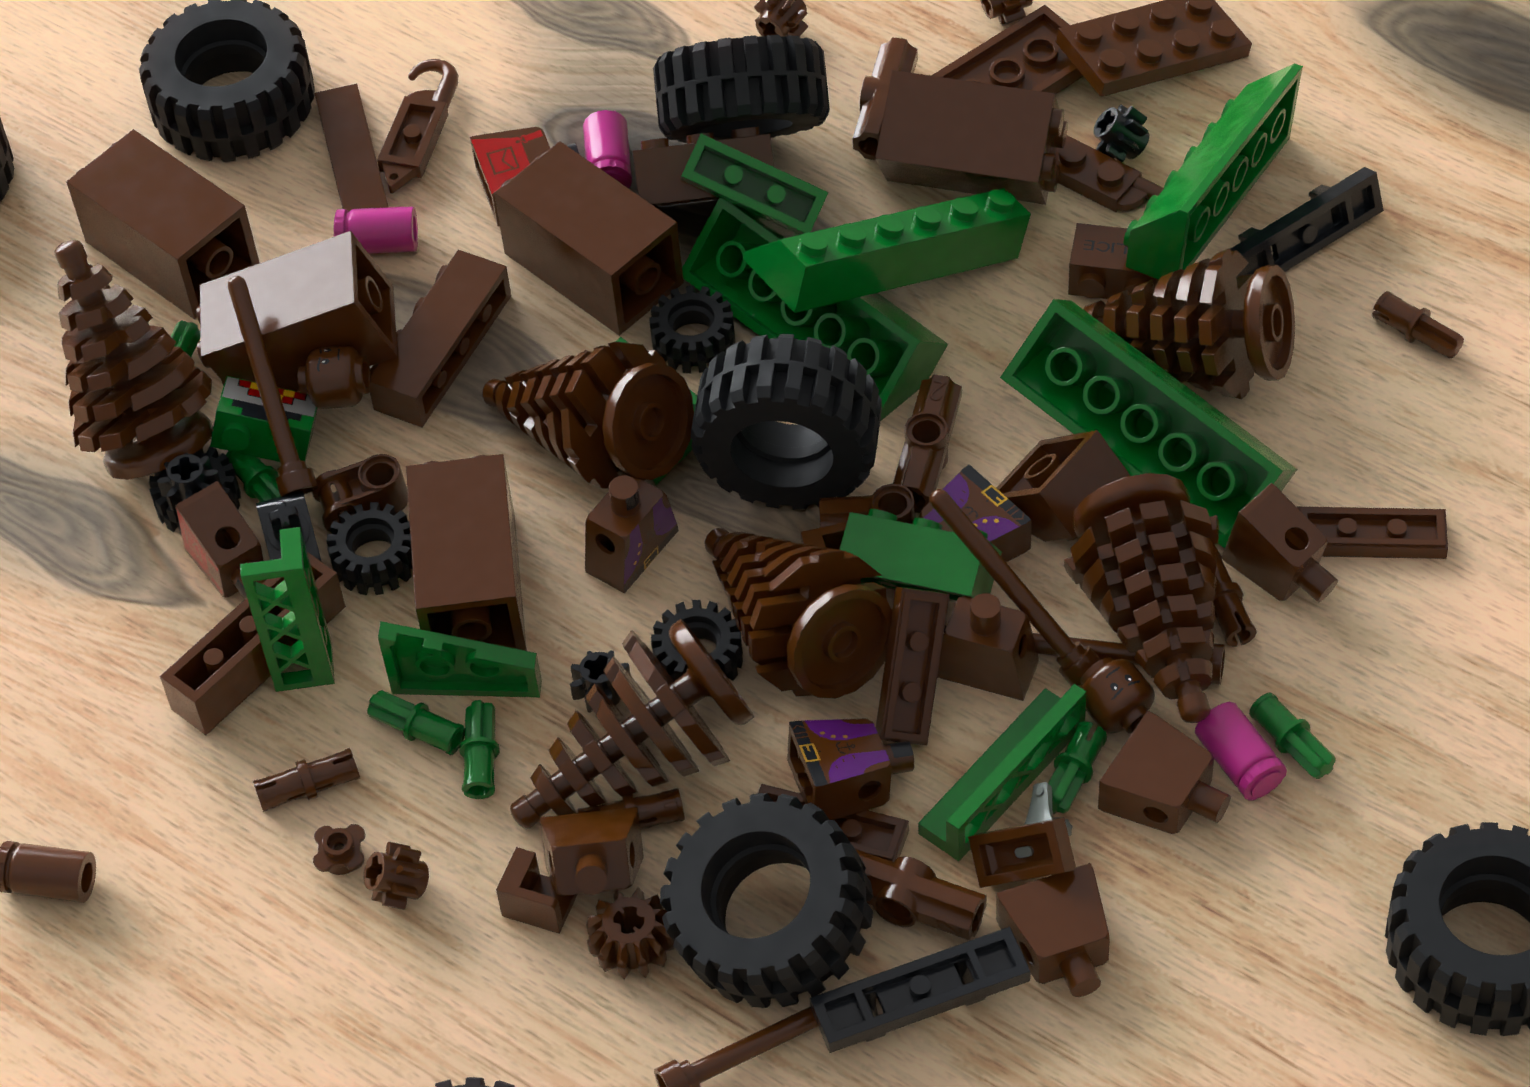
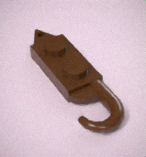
M428 59L414 66L408 74V78L413 81L424 72L434 71L440 73L442 79L437 90L416 91L403 98L377 159L379 171L384 172L391 194L414 177H423L449 115L448 108L457 89L459 75L455 67L445 60Z
M1068 135L1064 148H1056L1055 165L1060 166L1058 183L1114 212L1118 210H1133L1141 206L1146 200H1149L1152 195L1159 196L1164 189L1143 178L1142 172Z

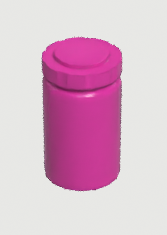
M602 110L590 114L583 124L585 159L629 189L632 183L626 119L622 114L610 110Z
M414 206L352 209L350 212L347 209H337L335 213L334 237L351 231L369 254L417 251L418 223Z
M1226 702L1211 709L1209 716L1196 725V736L1212 754L1233 784L1238 787L1239 792L1245 799L1252 801L1267 795L1286 776V766L1276 757L1274 751L1236 703Z

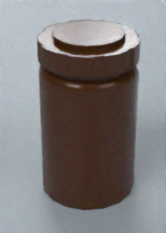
M14 841L3 842L0 846V892H13L15 894L85 903L89 899L96 877V860L92 852L26 843L20 844Z

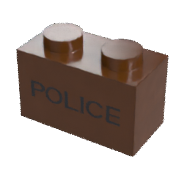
M1076 224L1069 263L1068 295L1109 299V297L1125 290L1128 293H1132L1136 286L1153 280L1155 288L1159 280L1125 267L1128 247L1124 246L1123 241L1127 228Z

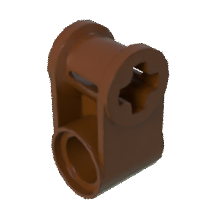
M387 454L373 455L355 464L319 475L316 478L318 488L312 492L315 500L322 505L324 511L322 522L329 532H331L330 526L333 521L342 524L339 512L347 511L353 516L355 515L354 506L362 504L363 511L370 510V502H379L380 510L383 511L386 504L395 507L397 514L408 504V491L400 464L396 458ZM332 484L335 485L336 490H337V491L334 492V493H332V490H331V485H332Z

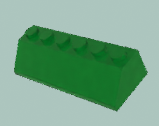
M1294 63L1246 85L1235 100L1229 99L1218 122H1211L1208 125L1202 142L1198 147L1192 146L1189 149L1184 163L1178 171L1173 170L1169 174L1163 191L1159 196L1152 195L1139 221L1132 220L1129 224L1123 241L1124 246L1128 247L1125 267L1159 280L1164 275L1179 269L1185 270L1187 266L1195 263L1290 139L1303 66Z
M1005 188L994 189L989 192L779 239L744 251L743 260L794 313L1018 259L1031 213Z
M719 198L682 267L683 279L694 285L699 291L702 286L710 288V297L716 291L722 294L723 302L728 300L733 316L759 336L767 335L771 339L778 338L780 334H793L794 339L807 341V337L821 340L822 345L831 348L834 345L842 349L847 354V359L849 360L855 358L866 369L867 375L870 374L879 389L878 395L882 399L880 421L920 389L922 380L930 378L948 343L879 293L794 313L743 260L744 251L779 239L797 236V234Z
M1052 300L1000 376L1003 381L1073 434L1098 430L1130 476L1152 473L1168 474L1180 479L1188 490L1191 504L1206 508L1209 517L1217 515L1219 520L1218 544L1224 549L1238 512L1270 483L1274 484L1282 492L1298 470L1071 300Z

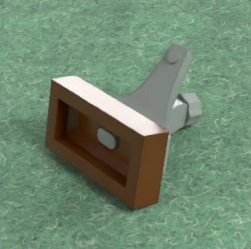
M1047 782L1034 784L1031 803L1024 825L979 833L968 837L980 888L1060 874L1076 869L1069 836L1072 835L1073 826L1064 817L1053 818L1052 787Z

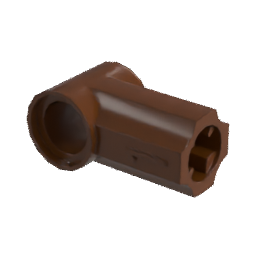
M887 484L876 489L873 495L820 498V527L847 522L850 512L868 515L869 509H878L892 513L898 517L897 521L913 524V520L916 518L913 493L903 485Z

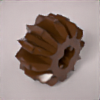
M637 887L631 897H624L623 893L616 890L613 895V903L598 899L595 907L597 915L588 917L586 927L589 935L587 940L589 952L593 957H598L599 966L603 968L604 972L617 967L619 976L625 980L631 969H638L639 973L646 978L649 973L648 964L652 963L664 967L667 960L666 951L674 950V941L667 934L662 920L667 911L660 904L658 894L645 900L644 892L639 887Z

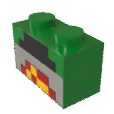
M227 376L216 410L210 447L280 462L257 383ZM278 387L300 461H306L318 408L312 404L308 394H301V392Z

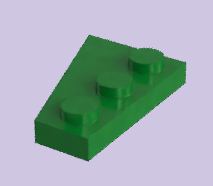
M380 621L378 641L392 694L540 698L542 679L537 653Z

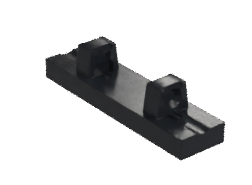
M1363 167L1332 187L1320 185L1309 192L1311 200L1262 230L1251 227L1239 234L1238 239L1240 243L1232 247L1231 251L1237 250L1249 263L1236 278L1240 275L1253 274L1255 270L1267 265H1278L1285 272L1383 212L1377 172Z
M1007 927L810 998V1008L828 1051L832 1053L865 1040L869 1042L885 1036L887 1032L959 1006H969L985 1000L987 996L1029 982L1031 971L1011 928ZM876 997L883 1010V1014L878 1015L875 999Z

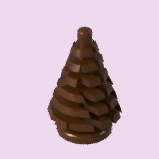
M68 240L61 243L55 249L54 255L60 268L64 269L66 273L57 284L59 299L65 302L70 297L72 298L61 309L59 317L61 328L70 331L66 335V342L62 345L65 359L71 361L66 368V386L69 384L70 390H72L69 398L70 417L73 414L75 417L73 428L75 447L80 445V450L95 453L99 448H101V452L106 451L103 460L107 472L115 479L128 480L140 478L166 470L165 462H170L175 457L184 453L193 455L211 439L213 425L210 419L199 409L207 403L205 399L211 394L212 379L204 371L194 367V360L181 347L174 346L176 341L170 337L163 327L149 326L147 324L153 317L144 307L136 305L129 307L134 298L125 288L116 284L112 287L108 285L112 281L113 276L103 265L97 263L93 267L91 264H88V256L79 240Z
M1231 248L1215 254L1211 260L1207 258L1187 266L1185 270L1179 269L1160 277L1155 288L1153 280L1136 286L1132 293H1128L1125 290L1109 297L1106 305L1100 300L1085 306L1083 309L1163 369H1167L1168 373L1181 383L1187 381L1194 387L1208 392L1216 389L1225 397L1243 399L1250 390L1249 381L1254 376V372L1264 380L1277 381L1285 377L1291 364L1295 339V314L1291 287L1284 270L1278 265H1267L1255 270L1253 274L1240 275L1236 278L1249 262L1237 250L1231 251Z
M612 342L608 343L609 346L604 345L594 348L593 352L585 350L575 357L574 355H568L561 360H550L546 364L537 365L529 370L514 372L504 377L505 380L491 379L485 383L482 397L486 404L497 407L503 417L569 466L587 483L602 489H609L610 482L619 476L617 474L619 470L627 476L640 478L643 481L646 479L653 480L668 474L682 459L691 440L694 408L689 387L684 377L672 367L667 366L663 357L656 350L647 351L643 344Z
M1152 473L1121 478L1101 486L1089 494L1074 510L1072 525L1079 539L1070 548L1072 557L1064 559V567L1075 584L1080 585V588L1113 631L1117 633V636L1130 653L1136 651V661L1151 678H1154L1153 682L1166 698L1178 699L1177 707L1182 720L1186 723H1198L1205 720L1211 711L1207 696L1202 691L1206 690L1212 682L1213 664L1210 662V658L1214 649V634L1211 632V629L1214 628L1215 605L1213 603L1216 595L1217 578L1215 572L1218 560V549L1215 544L1218 543L1219 520L1217 515L1209 517L1206 508L1190 503L1188 490L1180 479L1168 474Z
M724 528L713 529L707 534L704 541L705 549L717 559L712 561L713 566L723 585L730 610L735 617L736 625L739 631H742V639L745 645L749 646V655L753 661L759 664L755 668L761 677L781 691L792 690L796 697L814 695L817 698L836 699L857 691L876 675L886 659L892 609L887 600L886 588L875 582L861 584V578L881 576L880 573L860 557L843 550L817 547L804 543H792L789 540L773 539L772 537L757 536L746 532L729 533Z
M682 619L670 627L669 637L688 665L687 671L674 681L646 644L631 630L622 643L623 647L656 694V697L650 700L630 673L624 669L615 657H612L604 669L605 675L632 715L626 719L597 684H594L586 695V700L607 731V734L600 738L586 718L578 711H575L567 725L572 735L581 745L583 752L575 756L572 750L557 737L548 751L559 770L551 775L541 764L538 765L530 777L536 789L527 796H521L510 806L511 815L518 825L529 829L540 821V817L551 809L557 815L576 813L573 804L569 800V797L576 792L590 807L606 803L607 801L601 789L594 780L599 774L604 776L613 790L621 797L638 792L633 781L619 764V759L623 756L629 760L652 787L669 782L659 763L643 742L647 738L653 741L665 758L672 763L683 777L699 772L691 755L668 724L673 719H675L685 734L713 766L730 761L723 747L693 705L705 697H712L727 717L737 725L748 723L754 718V714L720 666Z

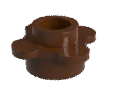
M351 824L347 828L335 829L330 826L320 827L314 834L315 842L318 844V854L313 858L315 868L321 872L328 871L336 875L348 874L360 868L365 861L361 850V842L366 836L364 829L358 824ZM337 845L344 846V848L340 850H335V847Z

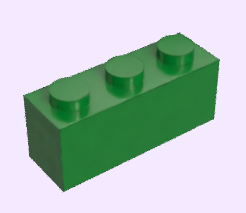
M700 134L680 179L799 235L811 232L829 193L703 134Z
M869 509L868 515L849 513L839 550L860 557L881 574V576L861 578V583L875 582L893 590H896V587L950 594L949 601L957 602L958 598L962 596L974 598L982 593L991 594L994 579L954 532L942 530L943 526L941 524L924 518H914L913 524L899 522L896 515L878 509ZM979 530V531L983 534V536L987 539V538H988V534L985 533V532H983V531H981V530ZM988 540V542L994 547V549H995V550L999 553V555L1001 556L1002 551H1000L995 545H993V544Z

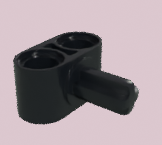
M303 491L256 503L270 560L281 559L280 530L300 527L307 552L321 561Z

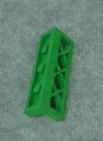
M300 527L280 530L281 559L240 564L241 580L275 691L280 692L335 684L332 642ZM284 577V580L275 588L256 582ZM275 606L290 610L283 618L268 613ZM284 634L298 639L292 646L280 643L277 640ZM292 663L308 668V670L283 673Z
M1073 684L1060 698L1045 688L918 823V834L959 862L971 849L968 837L987 832L1071 741L1077 725L1085 721L1086 691Z

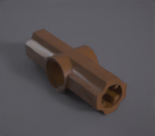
M892 37L889 42L881 44L872 76H866L863 81L860 96V115L853 135V149L860 152L865 159L876 160L875 157L892 70L914 73L918 61V49L911 46L907 39Z
M933 374L931 378L922 380L912 417L905 424V442L893 484L903 485L913 493L915 513H920L930 502L929 497L937 489L941 471L948 462V445L962 397V386L954 383L948 376Z
M855 849L866 867L865 874L872 884L874 897L867 903L874 907V910L880 917L901 927H911L917 921L970 940L972 936L975 937L987 906V895L937 878L935 872L928 865L915 858L904 856L898 857L894 862Z

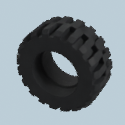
M208 0L207 4L197 6L194 3L185 7L184 13L179 16L174 13L163 23L164 28H157L148 40L149 44H146L142 51L139 73L154 126L158 128L160 136L167 143L174 145L176 149L185 154L191 155L194 152L199 159L212 161L213 157H219L223 162L236 161V157L247 155L248 159L260 156L261 150L266 148L273 150L283 143L282 138L285 136L291 138L300 128V121L304 122L312 109L311 103L315 98L314 79L301 30L295 22L289 19L288 15L276 7L271 10L270 5L259 0H254L253 3L247 2V0ZM230 72L253 73L249 77L230 85H203L216 76Z
M754 35L732 39L723 38L711 42L704 41L691 46L678 47L675 51L663 53L662 56H659L653 67L659 129L669 140L686 143V136L712 132L714 133V140L731 139L732 130L759 127L760 135L770 134V138H774L780 135H790L798 131L813 129L814 126H820L830 112L824 51L816 41L807 37Z
M780 334L778 338L771 339L767 335L755 336L750 340V343L746 344L742 340L728 347L726 352L722 351L709 362V367L703 371L691 428V447L700 466L710 479L717 478L719 487L729 493L732 491L739 493L740 498L745 501L754 503L757 500L766 503V507L777 509L780 508V505L792 506V510L806 509L810 504H816L819 507L820 498L846 497L855 488L863 484L870 475V469L874 467L882 399L878 395L879 389L870 374L867 375L863 365L855 358L852 360L847 359L845 351L834 345L828 348L822 345L821 340L807 337V341L794 339L793 334ZM777 421L790 422L794 424H786Z
M768 793L752 794L750 796V803L741 804L738 798L722 803L724 811L714 817L708 811L696 821L700 828L692 836L685 832L676 844L681 853L677 859L673 857L668 859L663 873L671 884L661 887L660 904L667 911L662 920L667 934L674 941L673 946L711 989L716 988L724 998L735 1003H739L745 998L751 1007L768 1008L771 999H776L782 1007L798 1004V994L808 991L811 997L826 990L823 985L825 980L832 975L839 980L850 969L845 962L850 953L855 956L860 955L866 943L860 930L861 928L868 929L872 924L873 910L867 903L874 897L872 884L865 874L866 867L859 854L835 820H829L825 812L812 803H807L803 806L795 796L781 794L778 796L777 802H773ZM780 863L799 865L809 871L810 888L807 899L801 911L787 926L773 934L759 938H741L728 933L725 924L727 906L733 892L747 876L765 866Z
M1481 822L1480 829L1470 830L1468 824L1452 827L1447 838H1444L1441 833L1435 834L1423 842L1422 851H1412L1404 861L1402 873L1397 874L1385 931V937L1388 939L1386 946L1388 962L1392 967L1396 968L1395 979L1402 990L1407 993L1411 990L1415 991L1413 1003L1425 1013H1429L1432 1009L1441 1014L1439 1022L1455 1028L1458 1022L1471 1026L1470 1033L1485 1036L1488 1029H1500L1501 1036L1517 1035L1520 1032L1521 1025L1525 1024L1530 1029V949L1513 955L1483 953L1461 942L1452 934L1443 920V916L1456 907L1468 903L1487 902L1510 908L1530 923L1529 829L1513 825L1512 830L1499 829L1498 823Z

